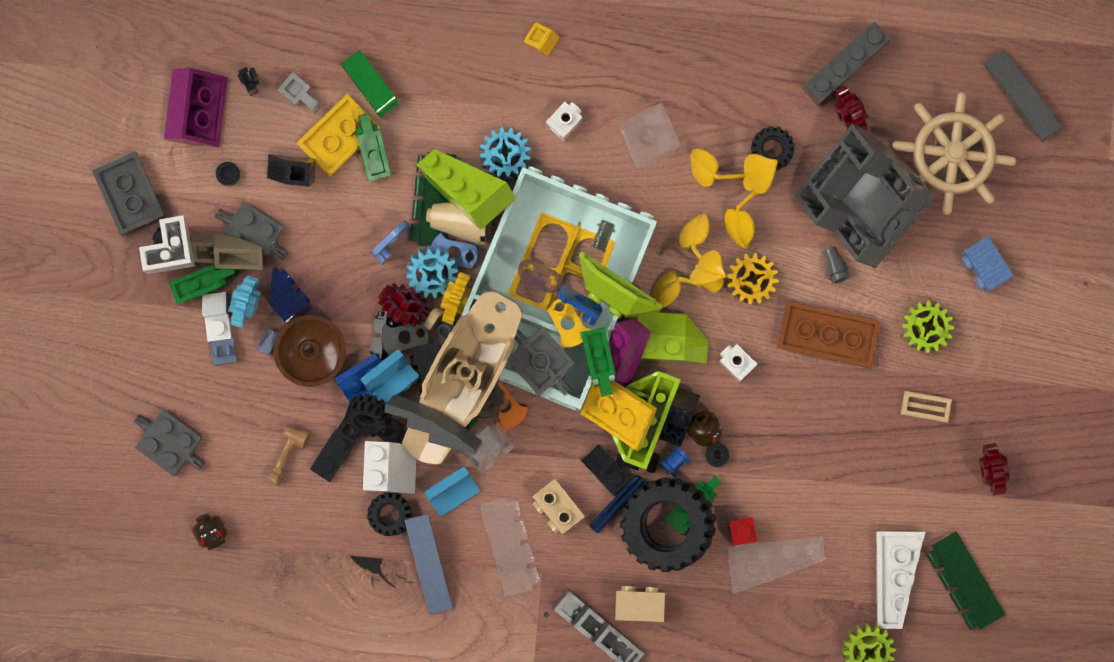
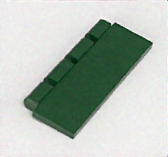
M447 154L456 159L455 154ZM418 155L417 163H419L425 156ZM417 166L416 172H417V173H422V172L420 171V169L418 168V166ZM416 176L414 196L423 197V200H413L411 219L420 220L421 223H411L409 240L417 241L418 246L431 247L433 240L442 231L431 228L430 223L426 222L428 208L432 209L433 204L450 201L432 186L425 177ZM442 232L443 236L448 239V234Z
M957 531L931 545L933 550L928 552L926 556L934 569L943 565L944 569L937 572V575L945 589L948 590L953 586L957 589L949 595L958 611L966 607L969 611L961 616L969 630L977 626L979 629H983L1005 616Z

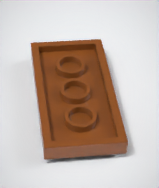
M787 301L777 349L870 369L872 367L881 321Z

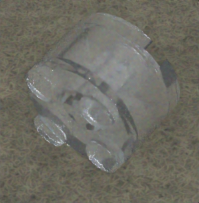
M496 417L491 419L494 423L490 426L486 423L474 434L482 440V445L475 454L462 452L479 471L483 469L485 472H488L497 463L495 459L501 453L505 456L515 447L512 443L515 438Z

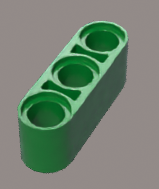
M358 50L340 63L380 118L400 105L361 50Z

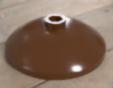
M301 315L291 319L280 329L274 342V359L278 369L289 381L300 386L314 387L329 382L339 373L346 357V345L342 333L334 323L318 315ZM307 345L313 346V352L310 354L304 351Z

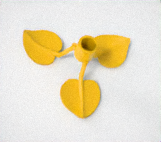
M693 149L690 155L691 170L695 180L701 186H712L715 179L744 178L743 185L751 193L736 206V210L730 208L726 211L724 224L730 238L740 247L748 249L754 236V222L751 216L746 211H741V209L751 198L769 190L775 176L778 161L759 154H751L744 161L743 174L719 175L716 173L719 167L716 158L704 149Z
M705 213L699 214L690 220L679 236L681 247L684 249L691 247L699 259L698 264L695 265V269L690 275V279L684 277L677 278V273L671 271L658 279L653 287L651 297L663 304V307L671 304L677 298L681 289V282L693 284L698 288L703 286L711 293H716L724 283L723 278L727 277L723 267L722 256L718 251L711 250L702 256L697 250L696 245L703 243L709 233V218Z

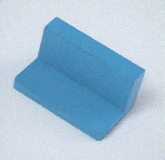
M397 349L360 380L372 396H377L378 401L383 399V404H386L393 395L400 396L416 383L420 377Z
M463 466L425 491L424 494L439 516H444L479 493L480 489L466 467Z

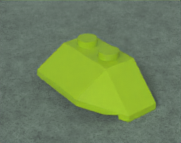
M581 251L579 260L585 290L589 293L587 297L598 305L603 302L609 306L608 311L617 318L621 316L630 318L661 311L663 304Z
M655 312L630 318H636L651 331L640 361L707 364L708 339L686 314Z
M657 371L626 386V389L657 408L641 449L636 451L612 435L624 462L645 470L647 469L681 379Z

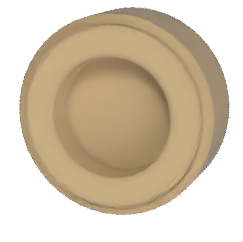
M434 308L424 321L425 327L430 332L438 326L444 315V312L439 308Z

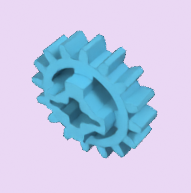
M501 127L499 134L492 130V138L490 139L485 136L484 142L486 145H480V150L485 152L479 154L480 160H486L482 163L483 169L490 167L489 174L492 175L496 172L499 179H501L502 175H506L507 180H510V174L512 173L518 177L519 169L526 168L524 162L530 163V157L527 154L531 153V148L525 147L528 144V140H521V132L514 135L513 128H510L508 133H505L503 127ZM508 140L515 142L517 145L511 144ZM499 141L498 145L495 148H491L493 144ZM503 146H505L508 153L507 162L502 154ZM519 159V161L511 167V164L514 162V160ZM493 162L499 163L500 165L503 166V168H502V167H498V166L495 165Z
M427 246V252H424L421 248L418 249L419 256L417 257L412 254L411 260L413 263H407V269L411 271L406 272V278H412L409 281V286L416 285L415 293L418 294L422 290L426 298L429 293H432L434 298H437V292H441L444 295L445 288L448 287L449 282L456 281L457 275L454 273L458 272V266L453 265L455 258L451 257L448 259L449 251L446 250L442 254L440 253L439 246H437L435 251H432L430 246ZM444 265H446L448 269L447 276L445 275V272L442 271ZM417 268L422 273L420 279L416 275Z
M247 275L241 286L238 285L236 290H234L229 307V312L233 313L231 317V324L233 326L245 327L248 318L252 319L256 313L261 292L257 291L259 286L257 278Z

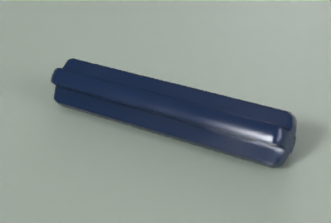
M635 475L590 523V528L594 532L600 533L628 503L629 497L645 484V481L639 475Z

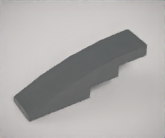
M1004 50L984 63L987 71L999 83L1000 90L1014 105V110L1042 142L1062 129L1035 88Z
M393 395L386 403L385 413L407 418L406 427L429 433V443L470 454H475L482 445V440L462 425L418 402Z
M566 590L552 607L553 610L616 662H639L644 656L640 649L569 590Z

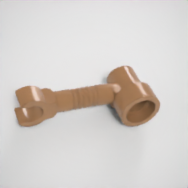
M289 424L285 427L282 438L287 440L267 478V482L278 486L294 446L304 449L310 440V431L304 428L298 429Z

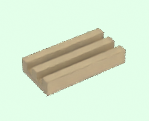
M904 391L900 415L948 423L952 399ZM911 397L945 403L946 407L909 402L908 399ZM907 407L944 413V417L907 411Z

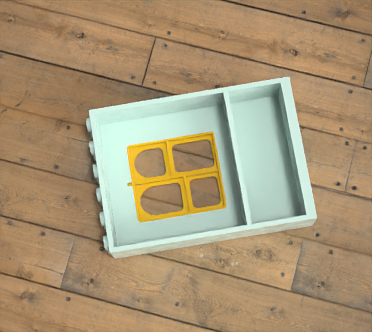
M531 166L528 169L522 168L513 189L517 199L506 207L461 316L469 312L483 292L496 291L519 304L523 315L518 329L526 338L534 335L543 327L560 344L561 336L547 310L553 304L566 273H572L583 278L581 266L573 264L571 261L578 243L589 238L600 242L604 249V257L601 264L633 285L655 231L657 221L653 220L654 216L641 211L640 214L632 212V207L620 202H618V205L608 202L609 198L598 193L595 196L586 193L587 189L574 184L573 187L565 185V180L551 175V178L543 176L542 171ZM549 224L560 225L565 229L568 236L567 245L556 268H551L534 261L530 257L540 231ZM525 269L533 270L551 279V284L542 303L534 302L516 293V288ZM502 302L497 304L498 311L500 312L506 308ZM603 302L600 303L603 312L595 325L589 324L590 318L586 323L582 319L584 312H581L579 319L582 325L591 330L605 327L609 342L614 326L619 319L608 311L609 306ZM566 316L562 318L560 324L563 329L570 330L574 327L575 321L572 317ZM486 324L488 330L495 329L493 324ZM515 339L513 340L514 347L510 356L516 351L519 345ZM582 343L570 348L561 347L575 362V365L563 377V380L572 390L564 396L555 385L540 395V397L579 413L582 410L592 383ZM507 361L498 380L537 395Z

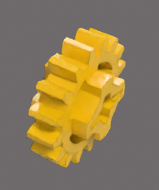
M746 253L744 254L743 261L739 258L735 259L737 266L730 265L729 269L733 274H727L726 278L732 280V282L727 285V288H734L731 295L736 296L738 294L740 296V303L744 299H748V305H751L753 300H756L759 305L761 304L762 297L767 301L770 299L768 292L775 293L776 289L772 287V284H778L779 280L774 279L773 276L778 271L771 270L773 262L765 263L766 256H763L760 260L757 259V253H754L752 258H749ZM754 264L760 265L765 270L760 271L756 269ZM744 266V276L737 279L738 271ZM750 274H752L753 277H760L755 282V285H753L751 281H745L749 278ZM768 280L766 289L761 292V283ZM740 288H747L751 291V295L743 292Z
M460 272L455 282H449L440 308L445 309L442 321L453 325L457 314L462 315L472 291L468 287L470 275Z

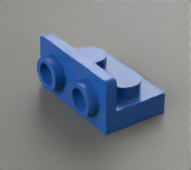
M376 354L334 378L349 403L358 394H362L363 397L365 394H369L371 398L373 397L360 379L381 363Z

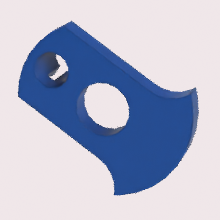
M562 285L557 292L562 303L570 304L584 312L582 319L586 323L590 318L589 324H596V321L603 312L601 305L575 291L570 285Z

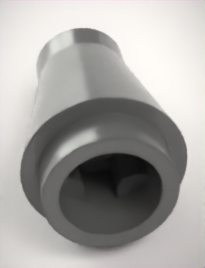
M830 247L824 250L827 276L832 281V284H838L849 279L850 269L837 248Z

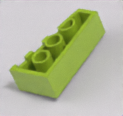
M433 149L416 164L426 180L480 230L517 199L507 182L436 149Z

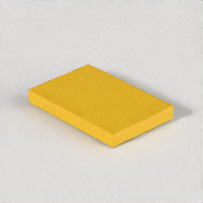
M346 94L297 142V145L311 159H316V164L331 177L359 150L356 138V129L361 128L358 115L365 114L366 112ZM370 117L371 125H372V124H377V123Z
M615 381L610 382L613 394L602 397L599 385L593 386L592 382L580 414L636 451L641 449L657 408Z

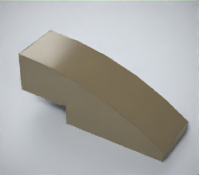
M194 232L191 241L194 262L215 263V268L263 270L261 246L226 235Z

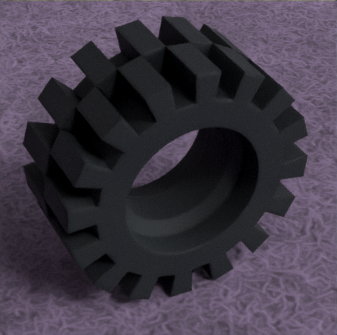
M769 126L767 129H761L755 135L751 145V154H759L766 158L777 160L776 171L786 167L794 155L795 143H793L792 136L788 135V131L781 130V127L773 128V126ZM769 140L778 141L782 147L781 154L774 158L767 156L763 149L764 144Z
M358 394L357 397L354 396L350 401L344 419H346L347 425L350 424L349 428L351 430L356 429V433L363 432V436L367 437L370 434L371 437H375V435L381 436L382 433L384 434L391 414L385 413L386 404H383V399L378 401L375 395L371 398L369 394H365L364 397L362 394Z
M384 493L376 496L371 501L367 510V519L374 531L384 536H396L404 532L406 529L405 520L410 519L412 516L408 502L402 496L395 493ZM387 505L395 506L399 512L397 521L392 524H386L380 518L382 508Z

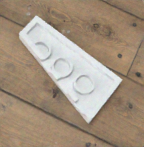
M876 532L877 624L880 629H902L925 532Z

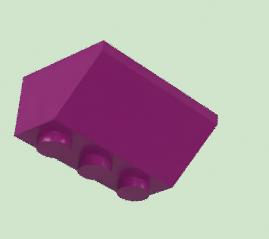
M190 67L173 69L164 139L182 144L219 147L228 77Z

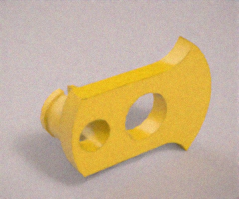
M560 299L555 300L547 310L561 336L559 344L561 347L570 348L580 345L582 343L580 332L591 330L582 325L573 306L562 303ZM563 304L565 308L559 312L555 310V306ZM566 316L572 317L575 321L574 327L570 330L563 329L560 324L562 318Z

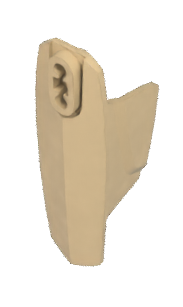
M496 291L482 293L469 312L460 317L437 354L422 384L420 404L440 412L464 428L472 418L479 414L513 350V340L523 315L517 302ZM499 302L504 303L506 306L501 312L498 311L497 304ZM486 324H493L495 329L488 330ZM408 428L402 441L407 451L421 462L441 464L451 448L429 443V433Z

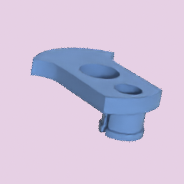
M407 221L400 223L371 251L381 265L393 256L388 248L411 227Z
M442 232L431 244L432 251H435L437 246H439L440 253L442 254L451 246L458 247L461 255L455 260L453 264L455 266L472 268L477 261L478 251L476 244L449 240L443 236ZM470 251L474 254L473 260L466 258V254Z

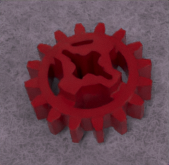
M845 85L833 91L834 98L836 99V103L833 106L840 122L845 125L846 129L853 123L868 131V125L865 122L868 115L861 99L855 93H850Z
M395 283L392 286L387 284L378 297V304L382 305L381 310L388 312L387 317H393L392 319L396 323L401 321L404 326H407L408 323L412 327H415L416 324L422 325L429 314L428 310L430 308L425 304L427 300L420 298V293H415L411 287L406 289L404 284H401L400 287Z
M996 443L985 444L982 449L984 456L979 458L983 483L990 486L993 496L1006 494L1007 487L1005 483L1010 481L1007 458L999 452V447Z

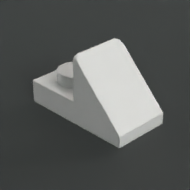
M227 292L203 295L202 316L205 318L207 341L231 339L232 332Z

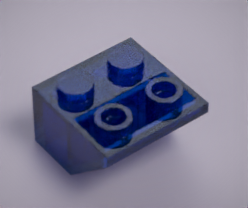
M275 267L272 270L269 305L286 324L293 318L306 314L311 309L308 305L311 300L300 287L297 290L294 289L292 285L296 282L285 269L280 272Z

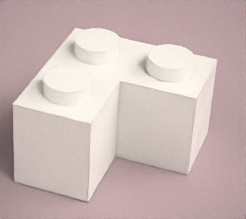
M183 215L159 219L163 243L139 247L143 272L153 274L195 266L187 219Z

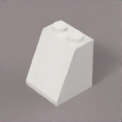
M365 441L363 490L373 493L415 494L416 458L407 451L404 445L392 442Z

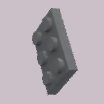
M136 151L92 170L121 236L165 217Z

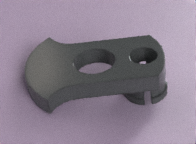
M409 323L407 326L402 325L395 328L384 324L381 331V344L389 356L397 349L403 351L428 343V331L424 323L422 325L416 324L415 327H412ZM418 329L421 331L420 337L416 334ZM403 330L407 331L411 339L408 344H402L399 341V333Z

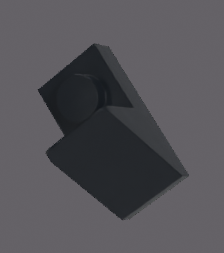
M599 445L581 460L613 496L631 480L615 463V460Z

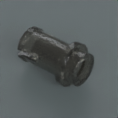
M601 220V223L597 224L599 228L591 247L606 252L612 232L615 233L616 230H614L615 224Z

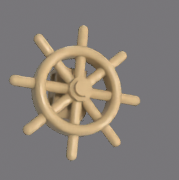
M964 92L957 94L955 112L944 113L934 118L923 104L917 103L914 106V110L925 125L918 133L915 142L894 141L892 144L894 150L913 152L914 166L920 179L933 190L944 194L942 212L945 215H949L952 212L954 195L964 194L974 189L979 192L986 203L992 204L995 198L983 182L990 175L994 164L1014 166L1017 162L1013 156L996 154L995 142L990 133L1005 121V117L1002 114H998L984 125L977 118L965 114L966 94ZM953 124L952 132L943 131L940 126ZM963 126L970 128L974 133L967 137V134L962 133ZM931 132L935 136L934 146L925 145ZM981 140L984 152L969 151L971 146ZM924 154L933 155L932 165L929 167L926 165ZM966 160L984 162L980 172L976 174ZM967 177L969 179L967 182L960 183L961 178L965 179Z

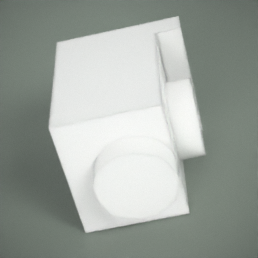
M564 102L546 121V127L564 141L582 121V116L580 115L582 111L574 103L571 102L568 105ZM562 115H569L570 120L568 122L562 121Z
M738 344L734 347L731 345L727 346L720 354L722 359L719 363L738 382L757 365ZM738 356L741 358L740 365L733 363L734 357Z

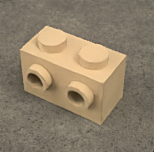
M556 479L532 496L535 500L532 505L540 515L545 513L550 520L547 524L555 534L560 532L563 535L585 518Z
M621 586V591H616L615 620L664 622L665 593H660V588L646 587L645 592H636V587Z

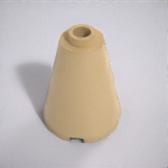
M451 202L433 204L432 209L428 208L426 222L430 223V227L482 246H487L489 240H484L485 234L490 235L492 221L480 230Z

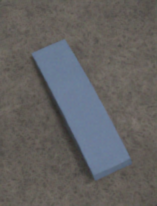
M426 514L405 520L429 614L452 609L429 515Z

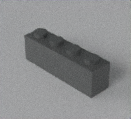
M874 21L804 85L802 90L819 107L833 94V91L840 88L889 43L891 38Z

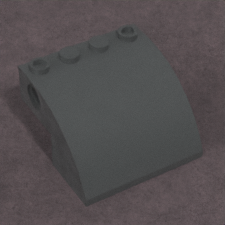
M853 123L794 195L816 226L835 232L855 261L873 268L880 264L935 197L920 177L896 153L873 135Z

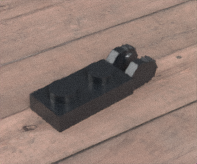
M343 419L338 429L334 430L309 469L330 483L354 447L355 440L359 435L356 433V429H353L350 438L343 434V431L348 426L345 422L346 419Z

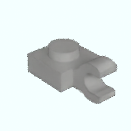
M294 72L278 88V92L296 107L302 102L313 113L320 107L319 103L308 94L312 88Z

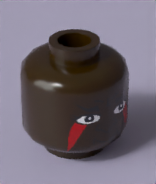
M701 411L693 416L689 425L693 441L702 447H708L717 443L722 437V427L718 417L710 411Z
M205 513L195 519L197 523L193 525L191 530L200 547L212 550L225 543L224 538H226L228 533L219 516H210L209 513Z

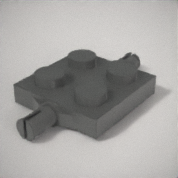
M243 201L238 211L232 216L221 208L218 210V213L221 215L216 213L215 218L226 223L225 231L222 235L239 238L261 246L263 261L271 253L282 260L285 259V256L282 254L287 256L288 251L277 245L278 237L285 227Z
M543 327L537 333L527 338L517 329L516 333L518 336L515 335L514 339L519 345L508 359L510 365L538 396L555 385L564 396L567 395L572 388L563 380V377L575 365V362Z
M163 409L156 420L151 423L141 415H138L137 419H135L134 423L145 430L143 438L135 448L169 474L176 476L181 467L187 463L191 464L198 471L201 470V466H204L205 462L194 455L196 447L203 437L166 409Z

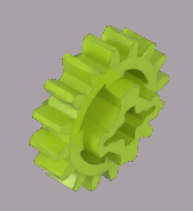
M927 301L925 307H923L919 302L916 304L917 310L912 307L908 310L911 316L905 315L903 317L907 321V324L901 326V329L907 330L903 338L909 337L910 341L907 345L915 344V351L917 352L921 348H924L925 354L929 353L930 348L934 352H938V345L946 347L945 339L950 340L953 337L948 333V331L954 329V326L948 324L953 318L945 316L948 311L947 309L939 310V303L931 307V302ZM929 312L925 318L916 317L919 313ZM938 317H939V318L941 319V321H942L943 328L940 327L939 324H938V321H937V318H938ZM929 320H931L930 328H932L933 330H930L927 334H925V327L922 326V324L925 325ZM912 327L916 328L917 330V338L913 334ZM929 337L939 338L936 342L926 343Z
M866 623L865 629H861L858 625L856 626V633L848 632L851 639H844L843 641L847 648L842 649L843 655H848L844 658L845 662H887L888 660L894 661L895 659L891 653L895 652L896 648L894 645H890L894 640L892 636L887 637L888 631L886 629L880 632L878 624L873 629L870 628L869 623ZM884 643L885 650L884 654L882 655L880 649L883 647L882 644ZM856 645L857 648H858V651L855 653L856 656L854 657V655H853V649H854V646ZM866 648H868V649H872V648H873V651H872V652H870V651H866V652H865V649H866Z

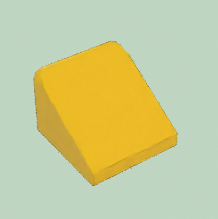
M535 22L523 42L541 54L549 56L558 42L559 36L552 29Z

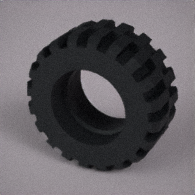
M660 478L641 486L629 497L628 503L623 507L621 513L623 520L620 521V528L623 529L624 533L621 537L623 542H627L629 547L627 551L630 555L634 554L637 557L636 561L641 565L644 563L648 565V569L654 571L656 569L661 570V572L679 571L695 563L710 548L712 537L716 531V528H714L716 517L715 514H712L711 508L713 506L710 500L707 501L705 499V493L701 489L697 490L694 487L695 484L689 481L684 482L680 478ZM662 502H672L679 505L686 512L690 521V532L683 543L675 547L661 546L652 539L647 529L648 513L655 505Z

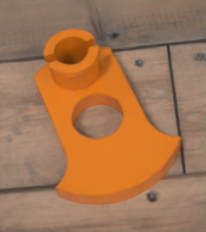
M501 382L496 383L494 388L498 390V394L496 396L489 395L486 403L500 419V429H512L524 420L528 406L519 405ZM501 399H508L510 401L511 409L508 412L503 413L498 410L497 404Z

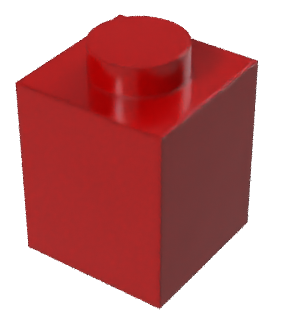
M753 517L727 522L732 546L757 542Z

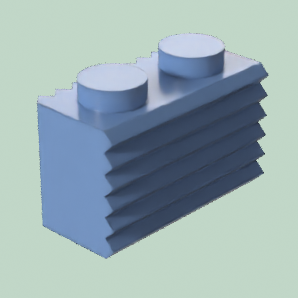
M986 236L961 253L963 256L961 261L968 271L970 269L976 276L974 282L981 291L985 290L988 293L1014 276L989 236Z

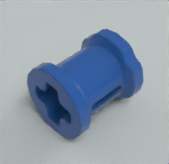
M675 446L674 451L665 460L661 459L659 463L672 477H675L676 472L691 460L678 446Z

